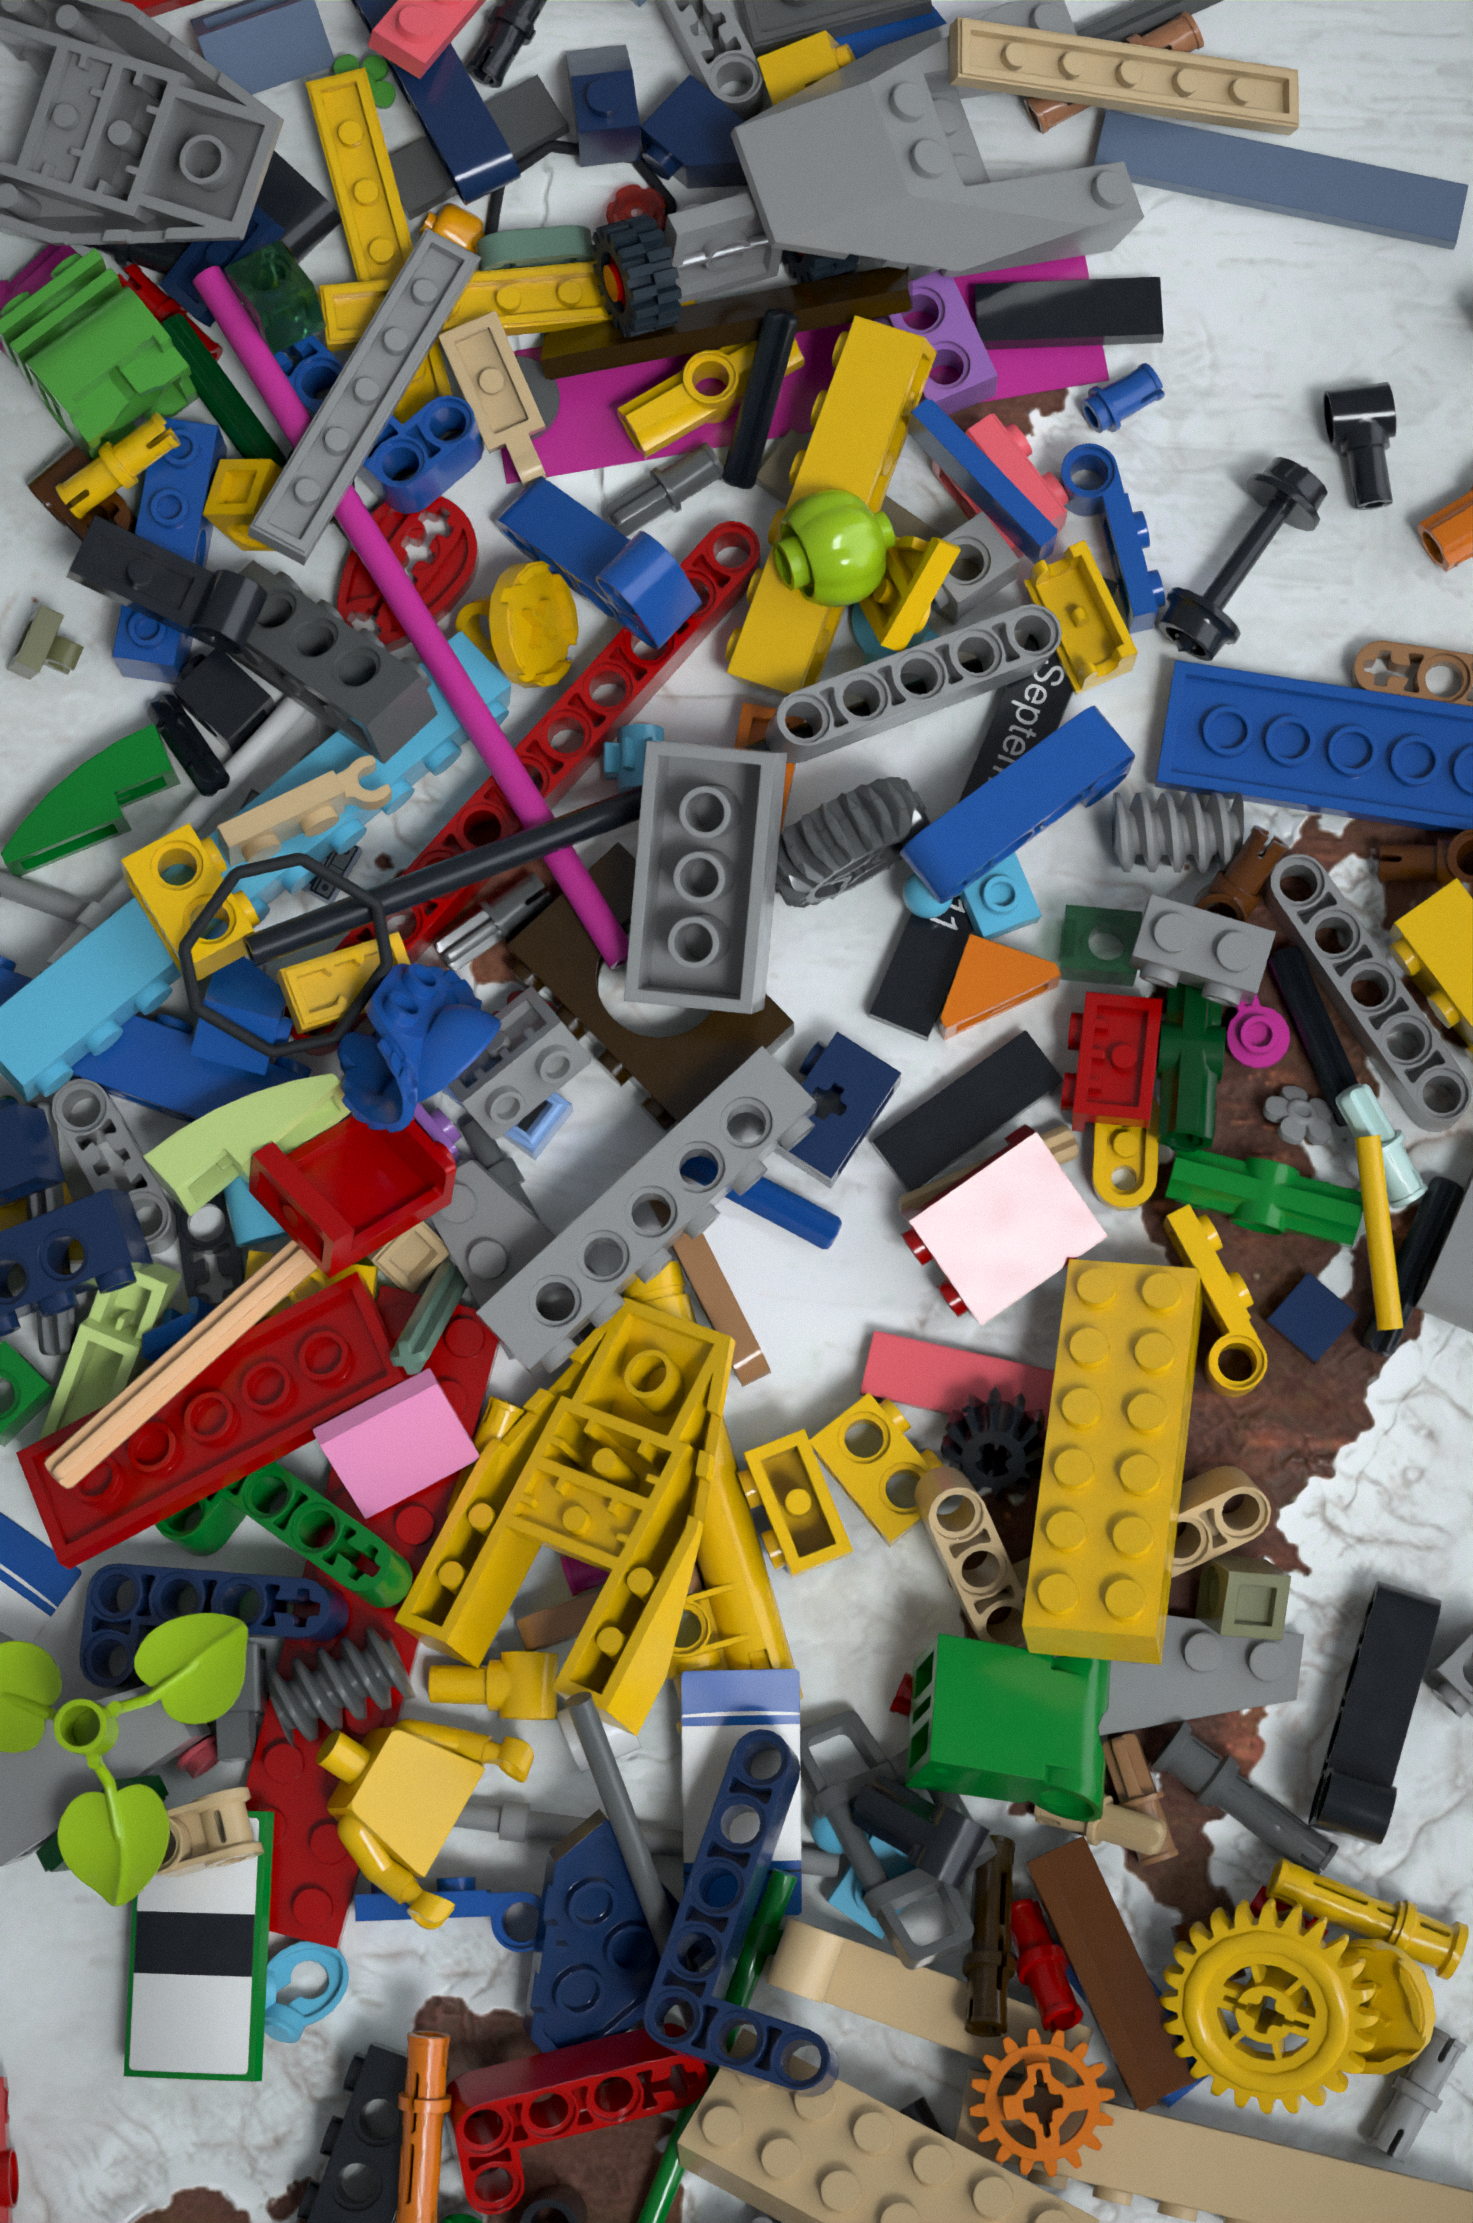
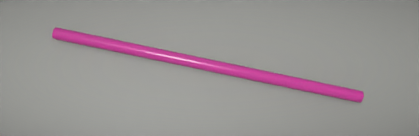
M219 266L207 268L194 278L193 284L295 450L313 419ZM351 485L334 516L524 829L555 818L353 485ZM573 846L542 857L610 970L625 964L628 959L629 938Z

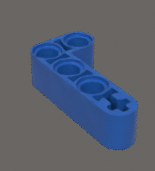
M284 314L269 316L258 324L257 329L313 419L325 399L318 400L312 398L317 392L332 388L344 365L294 317ZM287 356L291 358L297 356L299 364L296 368H294L292 361ZM448 395L432 400L403 425L392 415L358 475L395 511L405 514L420 512L474 468L482 458L484 451L483 438L480 434L474 411L460 397ZM449 430H465L461 436L454 440H439ZM404 469L417 470L414 476L408 480H392L398 472Z
M542 476L534 479L495 520V524L502 534L523 554L534 562L543 561L551 565L548 568L551 574H560L569 585V588L655 650H659L702 604L678 562L656 539L644 531H639L630 540Z
M1095 705L1091 706L1069 720L923 829L904 846L900 855L936 900L943 904L961 893L1078 804L1082 803L1087 808L1104 798L1127 777L1135 759V754Z

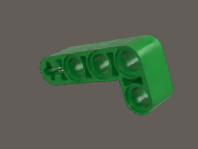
M274 1461L155 1524L163 1536L194 1556H208L217 1552L226 1544L247 1515L364 1602L376 1608H388L398 1604L407 1595L412 1585L413 1573L410 1564L400 1553ZM288 1490L284 1505L279 1510L269 1513L273 1499L279 1493ZM201 1509V1515L197 1524L191 1529L184 1531L188 1516L194 1511ZM335 1525V1533L332 1539L325 1546L317 1548V1539L320 1533L326 1527ZM361 1554L380 1567L378 1573L373 1578L354 1565L359 1560Z

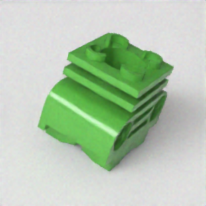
M96 248L83 257L79 253L69 256L52 271L50 275L53 280L33 295L28 291L17 295L0 312V340L8 358L15 367L19 365L24 378L31 386H35L41 401L71 441L91 461L100 456L98 449L104 444L110 442L115 445L134 431L137 427L133 421L141 415L146 421L155 412H158L163 418H171L199 398L197 390L189 377L192 374L190 366L173 346L169 334L130 287L125 286L122 289L119 277L111 267L108 270L106 269L103 257Z

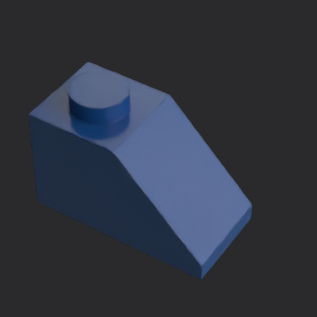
M245 956L213 973L202 1005L271 1045L289 1041L293 1020L292 1018L282 1016L286 1001L279 984L258 967H254ZM199 1018L190 1056L265 1076L271 1057H266Z

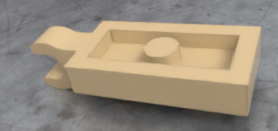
M496 311L438 335L466 402L474 411L480 434L489 454L507 447L524 488L534 479L541 476L547 479L530 439L531 435L545 430L546 426Z
M372 755L360 757L352 762L347 769L338 774L331 770L218 825L219 847L229 866L233 867L245 860L249 864L269 859L281 850V843L301 833H304L306 837H312L327 831L339 821L338 815L345 812L346 805H355L365 810H375L385 806L392 798V789L389 784L372 791L362 788L359 784L363 776L376 771L375 758Z

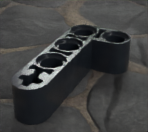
M1381 1581L1376 1582L1367 1606L1308 1820L1309 1827L1371 1846L1381 1845L1390 1824L1397 1795V1788L1392 1785L1441 1609L1440 1599Z

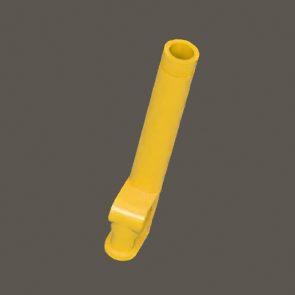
M671 1261L649 1283L644 1284L637 1278L622 1292V1295L628 1299L697 1324L689 1294L684 1291L686 1283L680 1262ZM722 1416L703 1531L696 1556L706 1591L688 1595L683 1612L693 1614L699 1619L702 1631L700 1638L695 1644L687 1648L674 1646L666 1679L674 1681L680 1706L681 1674L684 1671L795 1669L750 1507L736 1474L739 1472L724 1416ZM800 1686V1699L804 1697ZM682 1720L675 1724L678 1734L682 1733Z

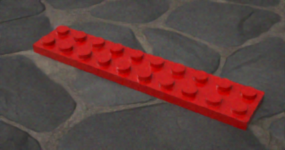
M381 1285L376 1305L395 1345L422 1295ZM457 1304L421 1372L428 1368L431 1369L473 1441L500 1343L479 1320L476 1314L479 1309ZM332 1466L324 1498L400 1553L410 1564L413 1573V1585L449 1516L447 1514V1507L462 1469L365 1519ZM335 1525L326 1527L320 1533L317 1539V1548L325 1546L332 1539L335 1533ZM362 1554L354 1564L372 1578L380 1569V1567ZM306 1560L302 1578L338 1589L348 1603L349 1618L345 1629L338 1637L331 1641L315 1643L285 1640L277 1667V1672L286 1682L292 1680L291 1659L296 1657L310 1671L316 1670V1649L319 1647H323L335 1661L341 1659L340 1639L345 1636L359 1650L365 1649V1628L371 1626L384 1640L389 1638V1634L391 1635L411 1681L421 1642L394 1621L407 1595L398 1604L391 1607L376 1608L364 1602L313 1563ZM315 1602L311 1606L294 1605L292 1615L306 1619L313 1615L319 1616L320 1604ZM394 1686L391 1687V1708L387 1710H381L370 1697H367V1718L358 1721L344 1707L342 1708L343 1728L339 1731L361 1745L366 1735L372 1729L393 1727L400 1721L406 1699ZM269 1697L267 1713L264 1715L245 1787L249 1788L251 1796L245 1802L247 1811L274 1812L269 1931L339 1949L360 1868L338 1837L337 1825L339 1821L327 1809L328 1801L341 1779L316 1763V1756L320 1747L334 1731L321 1718H318V1739L309 1742L295 1728L293 1749L282 1729Z

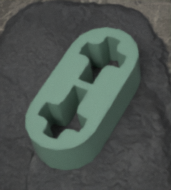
M580 225L495 232L484 236L476 243L477 254L481 257L480 271L595 261L592 255L591 231L589 228Z

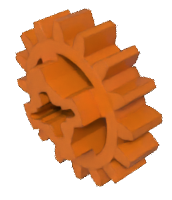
M1027 2028L1026 2045L1020 2047L1006 2035L1001 2038L1003 2049L1006 2053L1004 2057L999 2060L985 2053L981 2058L986 2067L991 2070L988 2079L971 2078L970 2081L971 2087L978 2092L984 2093V2102L975 2103L968 2107L971 2116L986 2117L988 2122L977 2133L979 2141L982 2143L997 2138L1000 2141V2145L996 2150L995 2160L1001 2164L1009 2159L1013 2153L1020 2156L1018 2162L1019 2173L1026 2176L1032 2169L1034 2161H1042L1043 2168L1048 2177H1056L1057 2160L1064 2157L1075 2169L1080 2168L1082 2162L1077 2150L1085 2144L1089 2148L1099 2151L1103 2145L1092 2132L1096 2125L1112 2126L1114 2121L1108 2114L1099 2111L1100 2102L1108 2101L1115 2097L1114 2089L1097 2087L1095 2081L1107 2069L1105 2064L1101 2061L1088 2066L1085 2065L1082 2060L1087 2054L1089 2045L1083 2041L1077 2043L1070 2051L1064 2049L1065 2039L1064 2031L1055 2029L1048 2044L1041 2043L1036 2028ZM1048 2056L1069 2064L1076 2071L1083 2084L1063 2085L1051 2075ZM1023 2060L1024 2077L1012 2092L997 2095L1004 2075L1011 2067ZM1037 2069H1039L1040 2080L1044 2083L1046 2090L1050 2094H1059L1060 2097L1059 2105L1049 2108V2119H1046V2134H1044L1043 2124L1039 2121L1037 2114L1033 2110L1024 2109L1023 2099L1034 2096V2085L1037 2084ZM1086 2109L1082 2123L1077 2131L1069 2139L1060 2143L1059 2128L1069 2114ZM1000 2120H1021L1032 2129L1035 2147L1024 2145L1012 2138L1005 2131Z

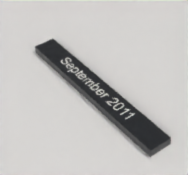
M1103 577L1113 598L1118 583ZM1029 633L1023 648L1033 652L1039 651L1037 640ZM1055 651L1039 671L1007 685L958 803L1059 729L1074 691ZM960 896L954 897L949 909L938 917L926 919L911 913L870 1010L869 1018L928 1041L956 975L969 935L974 932Z

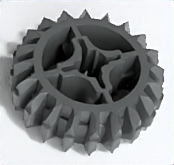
M900 777L876 779L868 785L861 784L848 793H841L837 798L828 803H822L819 808L811 813L802 815V819L786 827L784 833L780 835L775 892L781 894L787 906L805 908L809 905H818L829 898L833 900L839 894L872 879L882 871L890 869L891 865L904 859L900 855L904 846L931 824L924 811L926 807L917 791L913 792L908 781Z

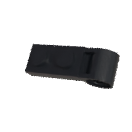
M96 515L66 576L180 633L189 635L213 648L231 654L242 653L268 597L263 587L241 574L229 570H217L213 573Z

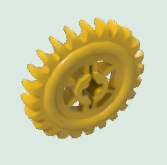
M1269 1898L1262 1908L1259 1919H1255L1250 1910L1248 1900L1243 1899L1236 1907L1234 1923L1227 1918L1222 1907H1217L1210 1919L1213 1933L1208 1931L1202 1922H1195L1189 1930L1190 1939L1194 1947H1191L1185 1941H1179L1173 1948L1174 1957L1182 1967L1170 1964L1163 1971L1164 1980L1170 1986L1177 1989H1168L1159 1998L1164 2008L1177 2013L1165 2020L1163 2024L1164 2030L1170 2034L1183 2035V2039L1173 2049L1174 2054L1180 2058L1194 2056L1197 2061L1189 2074L1194 2079L1210 2074L1214 2078L1210 2090L1214 2096H1220L1228 2088L1233 2089L1235 2105L1241 2109L1246 2106L1251 2096L1257 2098L1259 2107L1264 2114H1271L1276 2099H1281L1288 2112L1298 2113L1302 2105L1301 2095L1314 2106H1323L1327 2098L1323 2085L1337 2093L1345 2092L1349 2080L1342 2071L1349 2074H1359L1365 2068V2059L1354 2051H1369L1376 2043V2036L1373 2033L1364 2032L1361 2028L1374 2025L1379 2019L1380 2011L1378 2008H1366L1359 2004L1364 2003L1374 1995L1377 1985L1375 1982L1354 1983L1353 1981L1365 1967L1366 1958L1361 1956L1355 1960L1344 1962L1341 1960L1340 1956L1348 1945L1350 1937L1348 1934H1344L1329 1943L1324 1942L1322 1939L1328 1922L1326 1916L1320 1917L1309 1929L1302 1928L1303 1908L1301 1904H1296L1286 1920L1281 1921L1278 1919L1275 1899ZM1251 1967L1252 1977L1246 1986L1228 1980L1229 1977L1241 1968ZM1303 1985L1310 1993L1315 2010L1303 2006L1305 2002ZM1267 1996L1276 2000L1275 2010L1266 2007L1268 2002ZM1221 2008L1235 2013L1239 2028L1234 2033L1226 2025ZM1289 2033L1308 2039L1296 2049L1285 2052L1284 2038ZM1246 2035L1256 2042L1271 2043L1273 2053L1256 2051L1239 2040Z

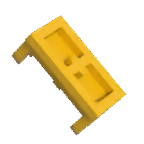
M1085 540L1069 546L1064 552L1065 556L1052 564L1047 565L1044 559L1037 562L1031 569L1030 578L1023 582L1032 604L1044 606L1053 612L1060 622L1062 635L1055 653L1075 695L1132 671L1138 653Z

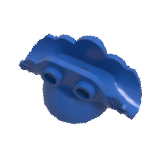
M418 963L394 965L366 1004L367 1016L375 1028L372 1035L350 1032L346 1033L338 1043L336 1049L340 1060V1067L345 1074L341 1079V1089L345 1094L342 1102L353 1113L352 1116L356 1120L367 1124V1128L371 1130L387 1129L389 1133L406 1128L413 1119L417 1103L435 1095L453 1082L479 1057L498 1033L502 1024L500 1019L481 1010L482 1000L474 996L471 986L465 979L461 980L457 973L452 970L445 971L434 966L426 967Z

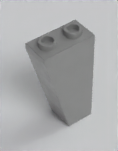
M144 1685L94 1702L107 1706L112 1701L120 1702L144 1695L153 1688ZM159 1699L150 1706L121 1714L117 1718L119 1724L118 1739L112 1749L102 1755L103 1762L114 1779L148 1776L212 1732L207 1724L190 1725L172 1719L165 1712L161 1699ZM46 1719L43 1738L32 1750L20 1753L0 1751L1 1867L24 1860L39 1850L58 1832L59 1821L64 1811L76 1797L86 1792H100L104 1788L94 1770L88 1767L85 1756L69 1752L57 1742L53 1731V1721Z

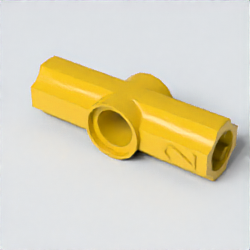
M795 338L784 377L805 364L804 357ZM758 340L726 346L718 350H705L696 353L688 360L684 370L617 408L618 417L636 450L646 459L705 423L716 424L729 418L734 413L737 405L742 402ZM706 378H716L723 381L727 388L719 395L705 396L699 393L695 386Z

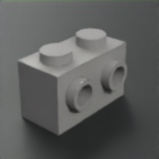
M1151 894L1127 967L1140 970L1139 977L1159 986L1176 988L1179 982L1202 989L1201 996L1218 1004L1230 1007H1238L1240 1001L1251 1004L1258 993L1276 932Z

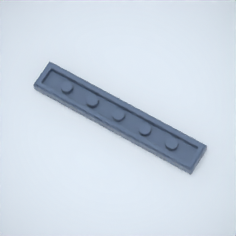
M1106 110L1094 166L1124 161L1131 182L1135 184L1454 250L1457 243L1469 186L1467 184Z

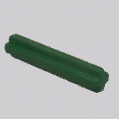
M177 313L163 321L161 326L171 337L173 346L190 366L192 374L189 377L197 390L198 396L244 459H272L281 468L286 462L285 455L185 317Z

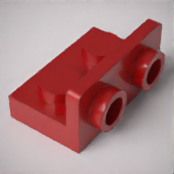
M1086 992L1084 1013L1071 1012L1067 1050L1079 1051L1077 1073H1064L1061 1110L1073 1111L1072 1131L1085 1132L1086 1122L1140 1128L1150 1127L1163 999Z

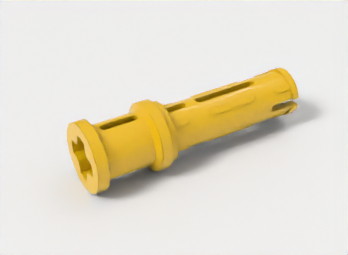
M1280 1858L1279 1862L1274 1866L1266 1887L1265 1895L1267 1898H1273L1276 1901L1293 1907L1296 1904H1301L1302 1910L1317 1918L1326 1916L1328 1922L1354 1931L1366 1936L1368 1939H1380L1402 1949L1411 1959L1435 1968V1975L1444 1980L1452 1977L1466 1948L1469 1928L1464 1923L1456 1921L1452 1925L1446 1924L1417 1912V1905L1413 1902L1397 1900L1394 1904H1391L1336 1880L1304 1869L1302 1866L1289 1862L1284 1858Z

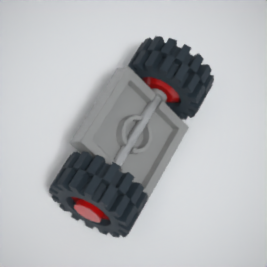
M750 188L738 192L733 197L705 205L699 203L690 204L681 208L676 213L667 215L665 233L661 228L657 229V221L653 217L649 218L648 214L596 228V232H593L592 239L595 245H591L592 255L597 260V263L593 264L594 273L599 276L601 283L597 286L600 296L604 295L606 299L604 307L608 315L613 314V325L617 330L620 329L621 335L628 338L677 324L680 320L678 315L682 314L681 303L777 276L781 259L784 265L789 264L788 273L792 279L797 278V284L854 273L856 270L855 264L859 263L860 257L859 255L849 254L844 260L770 248Z

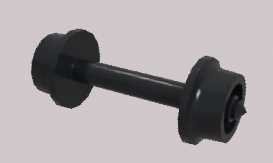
M1276 457L1262 474H1251L1246 482V488L1254 500L1263 507V510L1203 596L1180 587L1172 588L1167 594L1166 599L1170 606L1161 619L1159 628L1177 646L1178 652L1185 651L1198 659L1212 661L1225 644H1235L1238 641L1241 632L1233 620L1223 612L1225 606L1283 523L1304 531H1313L1319 524L1320 517L1317 511L1328 492L1325 485L1308 470V467H1303L1287 458Z

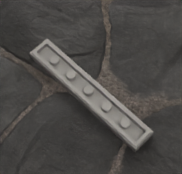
M428 228L425 229L249 526L248 536L303 566L305 565L476 273L481 261L480 256Z

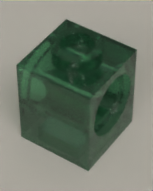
M280 240L224 268L230 285L273 355L326 328L314 284Z
M1066 904L1062 918L1058 969L1061 973L1060 980L1133 987L1137 976V969L1127 966L1142 921V912ZM1100 933L1111 934L1121 942L1123 953L1112 960L1100 959L1092 953L1088 941Z

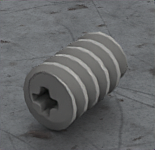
M1120 793L1113 794L1112 848L1113 854L1119 858L1123 872L1131 871L1137 855H1143L1149 872H1156L1162 855L1169 856L1174 873H1181L1187 855H1194L1200 873H1206L1212 856L1219 855L1224 871H1226L1243 845L1244 803L1242 793L1236 794L1230 811H1228L1221 793L1211 794L1205 811H1202L1196 793H1186L1179 811L1176 809L1171 793L1160 794L1154 811L1151 810L1145 793H1135L1129 811H1126Z

